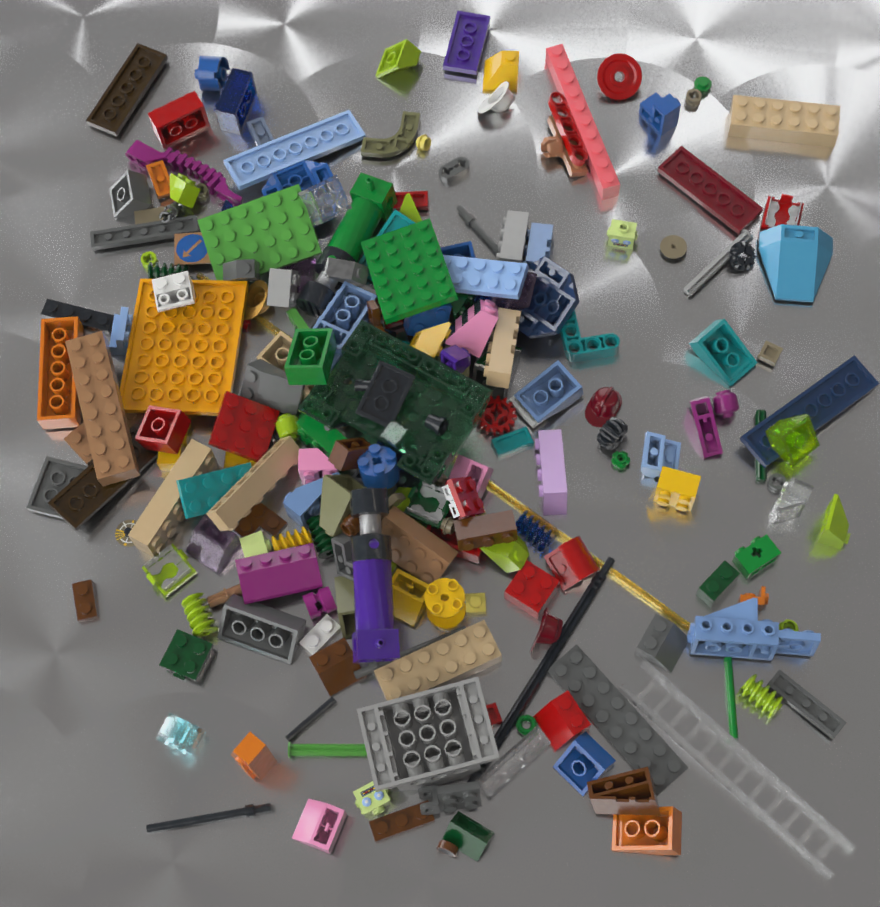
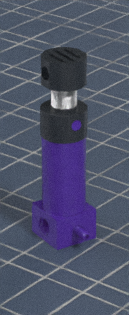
M383 488L356 489L350 492L351 517L360 518V535L351 538L356 629L352 634L353 663L395 661L400 658L399 629H394L391 567L392 545L391 536L383 535L381 532V517L389 515L388 490Z

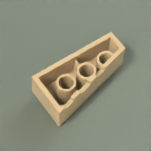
M498 308L499 318L496 322L495 330L493 329L490 335L489 353H487L486 365L484 367L483 377H487L486 385L509 389L521 311Z

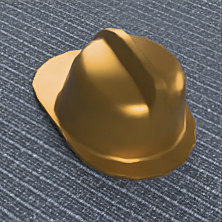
M255 281L248 288L244 313L245 320L253 319L258 314H262L269 309L270 306H267L268 285L265 281Z

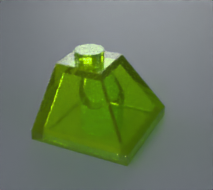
M808 414L778 420L765 431L771 447L792 468L820 446Z

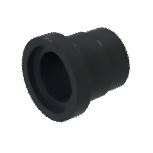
M430 414L425 421V427L434 431L438 436H443L449 426L448 418Z

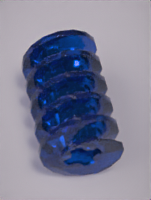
M526 510L515 522L517 533L520 532V537H526V542H532L534 548L538 547V551L543 552L551 546L557 535L551 537L552 530L545 532L546 525L539 527L540 520L533 522L534 515L527 517L529 511Z

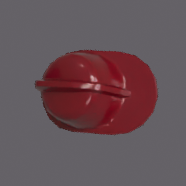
M611 386L610 388H600L593 394L585 409V418L589 424L598 428L603 427L607 420L616 416L622 404V397L619 392Z
M547 607L543 612L539 631L531 646L530 653L536 644L555 643L561 635L563 621L547 613Z

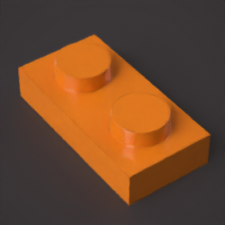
M161 160L146 165L157 198L161 199L170 196V177L164 161Z

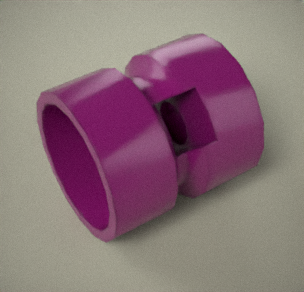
M329 586L318 589L316 594L311 592L302 596L311 620L322 616V612L330 613L337 610ZM320 601L321 605H315V603Z

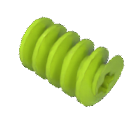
M204 593L189 595L181 603L182 607L185 608L184 613L187 615V621L190 622L189 626L193 629L192 634L195 637H205L218 630L217 626L211 627L215 620H208L212 617V613H205L210 607L209 605L203 606L207 602L206 598L200 599Z
M754 674L741 687L740 690L743 689L742 697L750 695L748 702L751 703L756 700L755 708L763 706L761 713L765 714L769 711L768 719L770 720L784 705L781 704L783 697L775 698L777 691L769 693L770 685L762 687L764 680L761 679L756 682L757 674Z

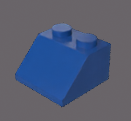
M585 731L571 743L553 767L584 796L588 792L587 782L602 778L616 760Z

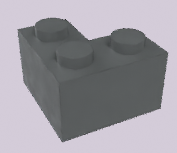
M343 532L331 539L337 574L354 581L351 538L360 534L357 533L349 537Z

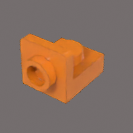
M761 586L758 596L752 593L741 594L738 603L751 598H758V611H762L764 605L768 604L769 593H765L766 587Z

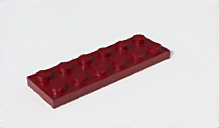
M680 146L657 169V172L738 235L763 212V207L683 146Z

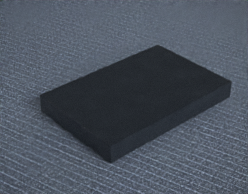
M380 360L355 414L391 430L416 376Z

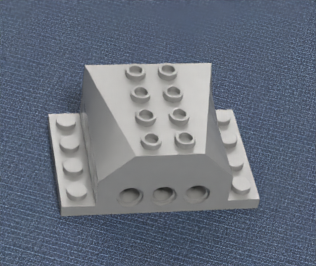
M479 677L357 709L376 792L398 787L400 791L418 790L421 787L444 784L462 779L480 770V764L500 759Z

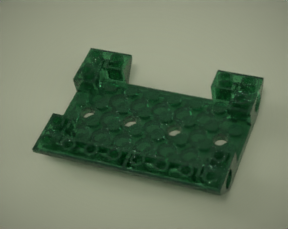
M361 320L341 348L342 357L329 374L327 385H315L298 408V411L330 429L342 422L347 423L402 454L403 456L397 463V467L428 485H432L444 475L482 418L493 391ZM380 360L416 376L391 430L355 414L365 391L355 392V379L371 380ZM346 378L353 379V382L349 385L343 383ZM412 413L418 415V418L414 421L408 419V416ZM430 414L449 419V426L446 431L451 434L449 439H443L441 436L436 435L434 431L425 427L426 418Z

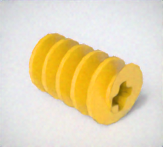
M304 526L301 527V533L294 529V535L286 531V538L281 533L279 534V540L271 536L274 551L313 543L310 531L306 530Z

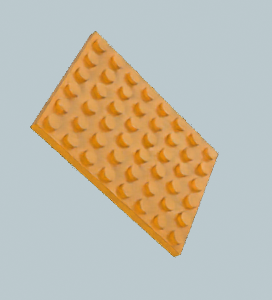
M140 279L120 385L125 413H146L148 406L151 405L178 409L185 415H218L224 393L226 391L233 393L249 287L248 281L192 280L196 296L194 304L158 312L152 279Z

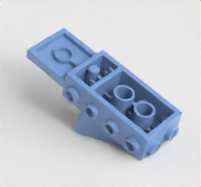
M346 281L337 290L335 296L328 303L326 309L313 326V328H333L337 348L329 376L339 362L342 363L344 359H350L360 340L361 332L368 328L367 301L374 300L377 304V295Z
M751 598L706 616H695L694 622L690 623L689 631L687 632L690 654L769 661L773 660L775 653L814 656L821 642V633H815L811 630L802 632L792 629L779 630V622H773L769 619L758 621V598Z

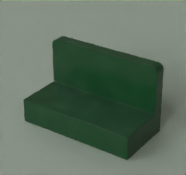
M458 811L450 821L442 840L453 843L458 847L459 851L478 861L485 847L492 839L494 832Z

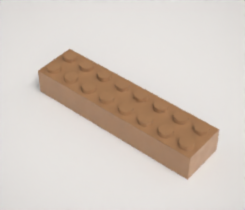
M103 331L65 341L97 480L102 486L140 476L108 339Z

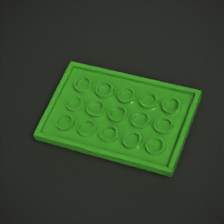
M299 184L197 220L216 280H223V263L255 259L259 262L260 275L269 273L270 268L280 269L322 253Z

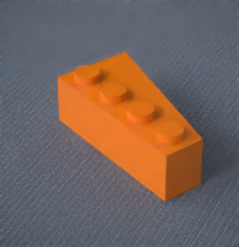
M249 732L231 753V756L235 758L244 772L253 780L257 777L261 781L277 763V760L266 744L252 732Z

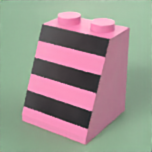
M479 299L451 323L449 327L451 332L445 340V344L463 347L471 355L480 358L499 318L496 304L487 299L485 301Z

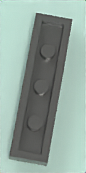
M780 669L767 684L770 685L769 689L772 692L777 691L776 695L778 697L782 696L783 701L832 740L847 723Z

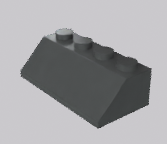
M233 594L223 606L217 638L291 664L300 645L299 642L303 638L307 620L258 602L244 604L243 597Z

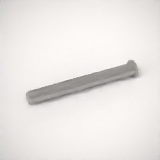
M743 229L741 234L684 287L683 291L686 295L694 294L729 260V251L735 243L740 241L751 242L753 240L752 234L748 230Z

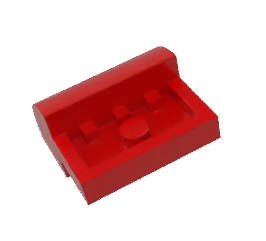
M580 536L563 543L557 549L544 556L554 576L560 580V586L563 591L600 570Z

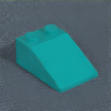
M725 318L715 320L688 343L697 356L728 386H732L758 363Z

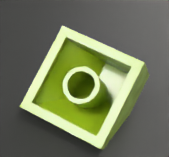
M408 39L386 48L375 76L380 78L416 66L420 60L421 50Z
M834 494L826 508L817 543L841 549L844 544H848L851 533L848 532L849 523L839 495Z
M519 536L518 540L511 543L480 547L506 573L521 570L529 556L526 542Z

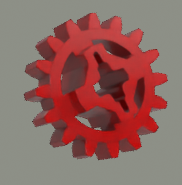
M497 395L496 399L490 396L489 401L483 399V405H478L479 411H476V417H478L476 423L480 424V430L486 429L487 435L493 432L494 437L498 432L500 435H503V431L509 433L510 427H515L514 421H517V415H515L516 408H512L513 402L507 403L506 397L500 400L499 395ZM496 411H498V417L495 421Z

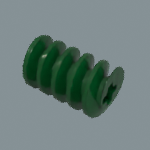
M149 262L148 279H156L188 271V266L185 264L184 269H181V264H178L177 268L174 269L173 263L170 264L169 268H167L166 263H163L161 268L159 262H156L155 267H153L152 262Z
M320 515L309 518L306 523L309 525L311 537L314 539L316 551L319 553L318 557L326 559L334 555L331 539L334 537L326 534V530L319 526Z

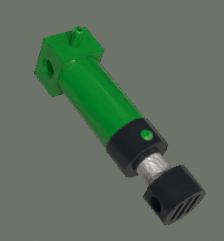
M362 172L358 176L350 191L352 202L327 247L324 248L315 264V270L319 274L317 280L307 281L296 299L298 307L308 315L319 318L328 303L335 296L333 290L336 285L343 284L324 276L327 258L358 263L363 254L361 242L371 239L380 221L386 223L393 213V206L397 204L393 183Z

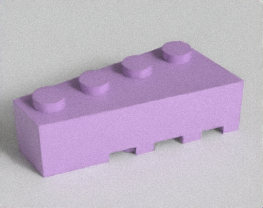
M561 429L538 430V438H535V450H539V454H536V465H540V469H537L538 481H541L539 497H542L543 516L566 515L567 483Z

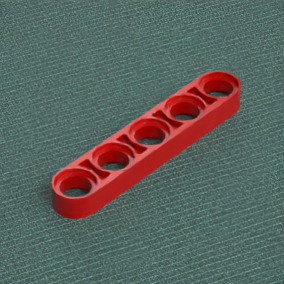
M553 92L548 99V105L571 162L576 166H583L588 159V153L564 95L560 92ZM553 98L558 99L560 103H556ZM558 112L564 113L566 117L560 116ZM564 126H568L572 131H567ZM570 140L575 141L577 145L571 144ZM575 155H581L583 160L578 159Z

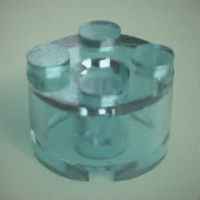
M169 712L157 734V740L174 747L175 750L191 756L197 749L205 730Z

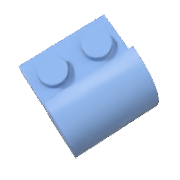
M121 307L120 315L114 314L109 344L111 355H126L133 320V316L129 314V307Z
M647 431L644 438L641 473L654 479L656 476L660 477L662 466L678 470L681 442L665 439V435Z

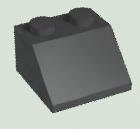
M127 170L109 188L115 219L133 216L134 211L145 210L151 205L149 185L145 174Z
M655 614L640 640L635 654L671 674L687 645V635L673 622Z

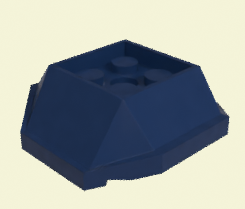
M544 256L528 265L529 269L519 300L505 298V309L521 311L518 330L532 339L559 334L580 302L574 275Z

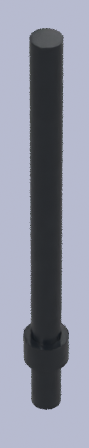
M271 803L255 806L254 804H249L239 809L146 825L147 833L242 816L249 818L259 813L270 812L272 807Z

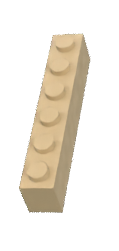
M291 436L280 438L206 513L220 531H232L239 525L238 521L249 515L251 508L264 499L263 495L276 487L275 483L283 479L291 467L298 464L300 448Z

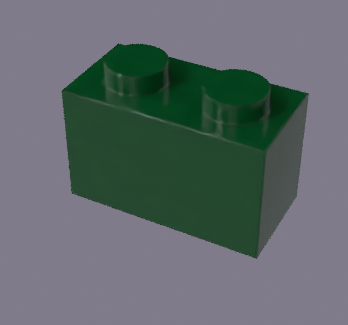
M724 560L698 588L696 596L711 608L737 581L740 573Z

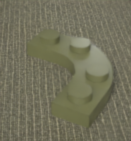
M403 111L401 126L392 137L384 139L363 137L361 156L385 158L398 155L407 150L417 137L420 113Z

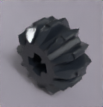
M611 417L599 430L597 442L604 448L613 450L622 442L628 431V425L617 417Z

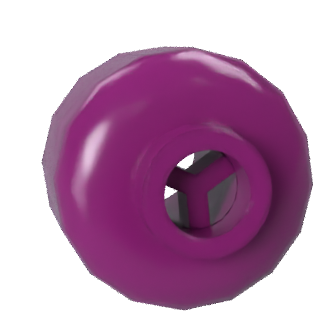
M731 390L715 393L716 396L712 399L715 414L723 416V419L734 417V413L739 410L737 395L731 392Z

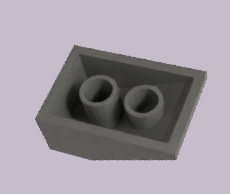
M258 359L247 364L240 396L282 413H291L297 416L305 385H289L285 371L262 359Z

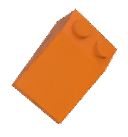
M673 806L659 807L661 816L613 814L612 851L652 855H681L682 812Z

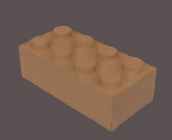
M393 506L389 511V515L385 516L381 521L382 534L391 536L392 561L415 578L427 584L441 579L459 553L396 506Z

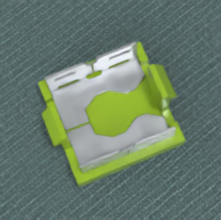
M174 544L167 546L142 567L147 574V579L153 586L156 585L165 597H168L197 574L196 570L187 560L189 557L182 549L178 550Z

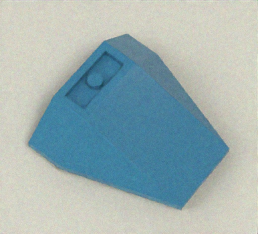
M780 224L759 233V253L775 300L813 303L833 255V238L819 227Z

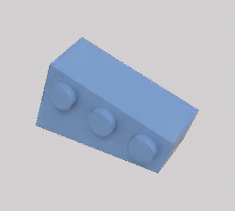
M531 223V229H527L526 240H529L528 245H525L524 256H526V261H523V263L529 265L544 256L550 259L553 225Z

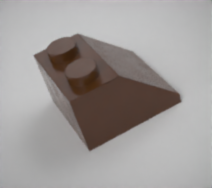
M345 637L309 657L330 697L366 677L355 678L354 671L361 669L359 663H353V651Z

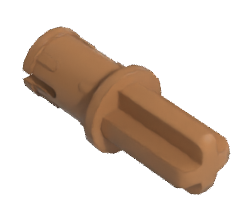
M240 584L228 589L223 588V591L208 596L207 602L209 607L213 608L225 603L233 594L242 596Z

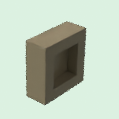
M766 340L757 359L775 366L783 348Z

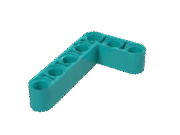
M575 310L570 316L571 319L567 320L560 331L565 356L570 362L611 357L618 353L620 339L614 333L581 338ZM567 333H573L574 335L568 336ZM612 343L615 346H608L607 344ZM594 346L596 349H590L589 347ZM575 349L578 352L573 353L570 350Z

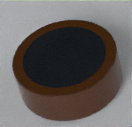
M440 840L436 847L438 851L450 857H456L459 850L456 845L446 840Z

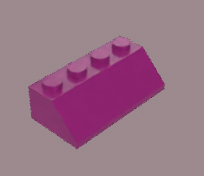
M313 543L235 560L244 604L323 587Z

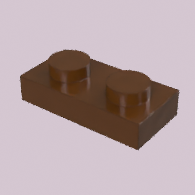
M90 579L73 583L72 588L78 622L81 623L99 618L93 581Z

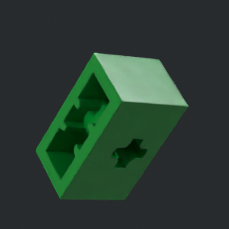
M767 534L763 537L757 536L750 542L751 545L746 548L742 546L734 553L735 556L732 562L746 580L778 560L781 555V551Z

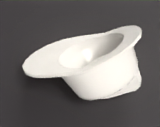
M505 81L500 84L481 103L478 113H485L490 109L495 112L506 111L515 101V96L508 89L509 82Z

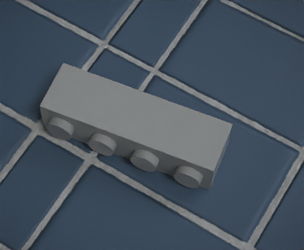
M507 211V217H503L502 228L504 229H501L500 240L502 241H499L498 252L500 253H497L496 260L523 262L529 212Z

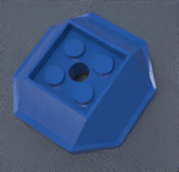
M307 160L271 174L266 185L261 190L262 195L266 196L299 184L306 199L318 201L319 206L312 220L314 227L334 219L342 196V191L328 164Z

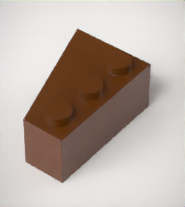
M648 767L587 782L589 798L596 814L661 816L654 781Z

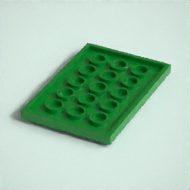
M430 218L361 242L386 325L458 300Z

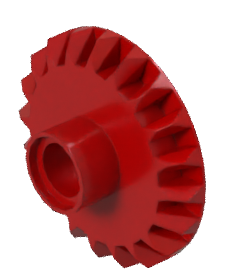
M623 53L613 54L600 64L597 73L598 86L605 96L611 99H627L634 95L641 85V67L630 55ZM617 72H620L622 74V80L620 82H617L615 80V74Z

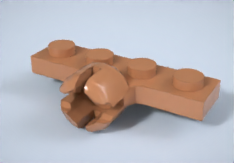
M549 116L547 122L553 136L543 138L541 142L542 155L545 158H562L570 177L586 176L588 173L586 165L576 166L571 162L553 116ZM564 126L567 131H571L568 126ZM570 140L571 144L577 145L575 141ZM575 155L578 159L583 160L581 155Z

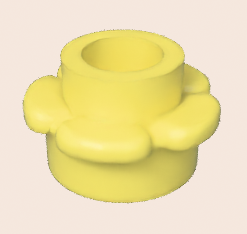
M426 134L418 137L416 140L417 149L421 152L428 151L431 146V138L427 137Z

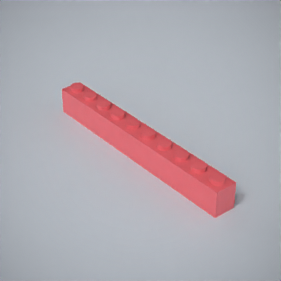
M559 44L546 48V64L557 91L564 95L581 135L588 153L586 163L601 200L619 196L620 182L564 46Z

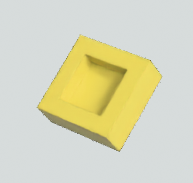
M485 593L465 594L466 615L486 614Z

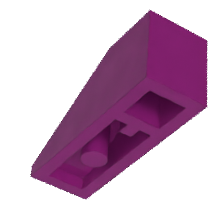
M705 396L690 400L704 458L722 454L723 450L710 398Z

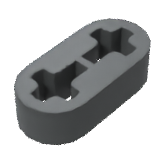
M458 157L439 168V179L444 183H449L467 174L470 170L469 160L465 157Z

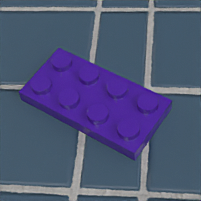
M457 11L443 63V70L477 75L491 16Z

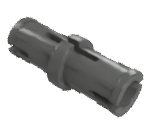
M174 201L164 208L159 218L163 217L164 219L161 221L164 223L169 222L170 219H174L178 212L182 210V205L178 206L179 203Z

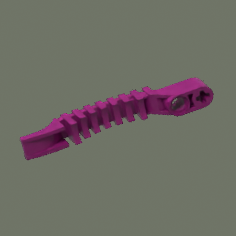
M136 140L125 153L130 161L146 169V165L161 160L164 161L165 167L170 166L172 172L178 166L179 172L182 174L187 169V175L191 176L194 173L195 179L200 177V182L202 184L205 182L207 189H209V194L212 196L217 191L219 193L216 196L232 206L243 204V198L228 189L229 186L226 184V178L223 177L221 172L217 173L216 169L213 167L210 169L209 165H203L200 160L196 161L192 156L189 158L187 154L184 153L182 155L178 150L174 152L170 147L161 153L139 140Z

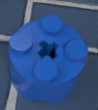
M202 55L199 57L198 69H195L194 75L195 79L199 82L201 91L221 92L227 90L230 76H227V70H230L226 57Z
M372 444L369 446V450L363 453L357 460L361 479L367 488L387 487L389 489L400 478L396 453L388 447Z

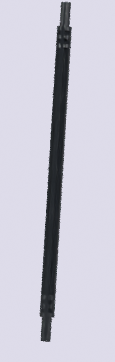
M608 557L601 570L596 572L591 583H589L584 594L563 625L559 639L552 643L494 735L498 751L595 595L599 592L600 587H602L607 579L606 575L615 562L613 558ZM491 762L480 764L481 769L470 774L471 776L467 782L481 780Z

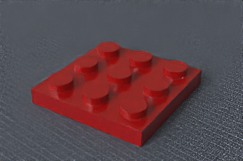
M226 391L208 445L257 463L268 451L280 411Z

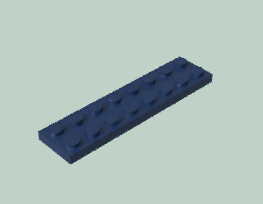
M854 355L740 437V440L765 469L872 391L880 383Z

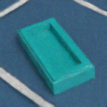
M527 426L491 439L498 458L534 445Z

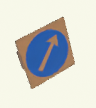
M201 232L174 235V266L181 264V266L185 264H211Z

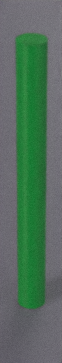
M725 657L724 666L730 739L736 740L738 739L733 663L732 657Z

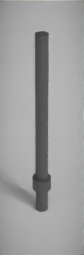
M462 204L459 205L457 210L464 217L467 225L472 226L496 255L500 253L498 252V245L476 221L477 218L472 213H469Z
M462 626L458 629H455L446 634H443L429 641L421 643L417 646L409 648L405 651L400 652V658L408 654H411L421 648H424L434 642H437L447 636H450L460 630H463L466 627ZM393 661L370 662L368 666L354 671L355 678L359 679L368 674L373 675L374 670Z

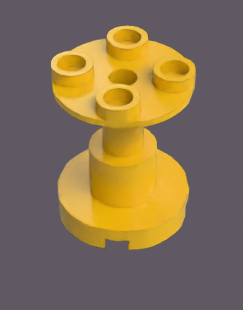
M449 578L437 579L427 586L424 599L429 622L443 631L456 629L466 616L465 592L457 580Z

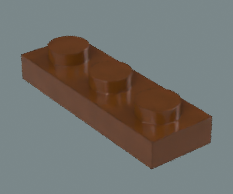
M427 800L369 821L375 842L377 843L435 822L433 814H421L420 804L429 801Z

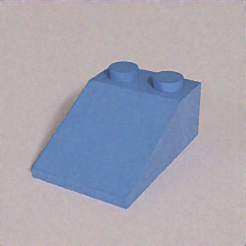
M557 360L514 394V397L537 423H540L569 407L584 394L580 383Z
M323 478L296 488L284 498L283 504L287 515L301 527L307 528L309 525L306 521L320 514Z

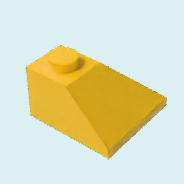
M500 51L485 60L483 91H495L500 84L507 81L509 82L508 89L511 92H517L519 51Z

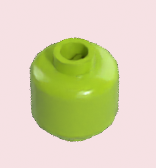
M291 413L279 416L278 421L275 423L279 438L291 436L294 441H297L300 436L297 432L298 427L296 423L299 420L298 417Z

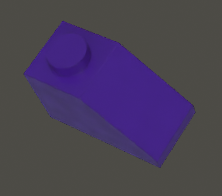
M453 345L440 352L442 370L456 380L471 364V355L463 347L460 348L457 345Z

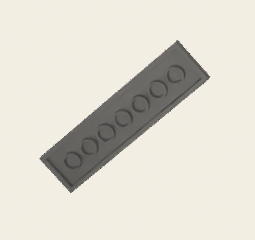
M577 644L549 668L547 672L549 676L564 692L567 690L570 692L584 715L633 770L644 767L649 768L657 796L689 768Z

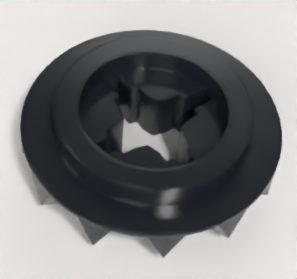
M740 241L731 247L729 260L735 269L744 271L750 269L755 264L754 260L757 256L751 243ZM744 252L748 257L743 259V257L738 255Z

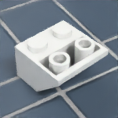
M188 271L152 279L158 312L195 303L194 285Z

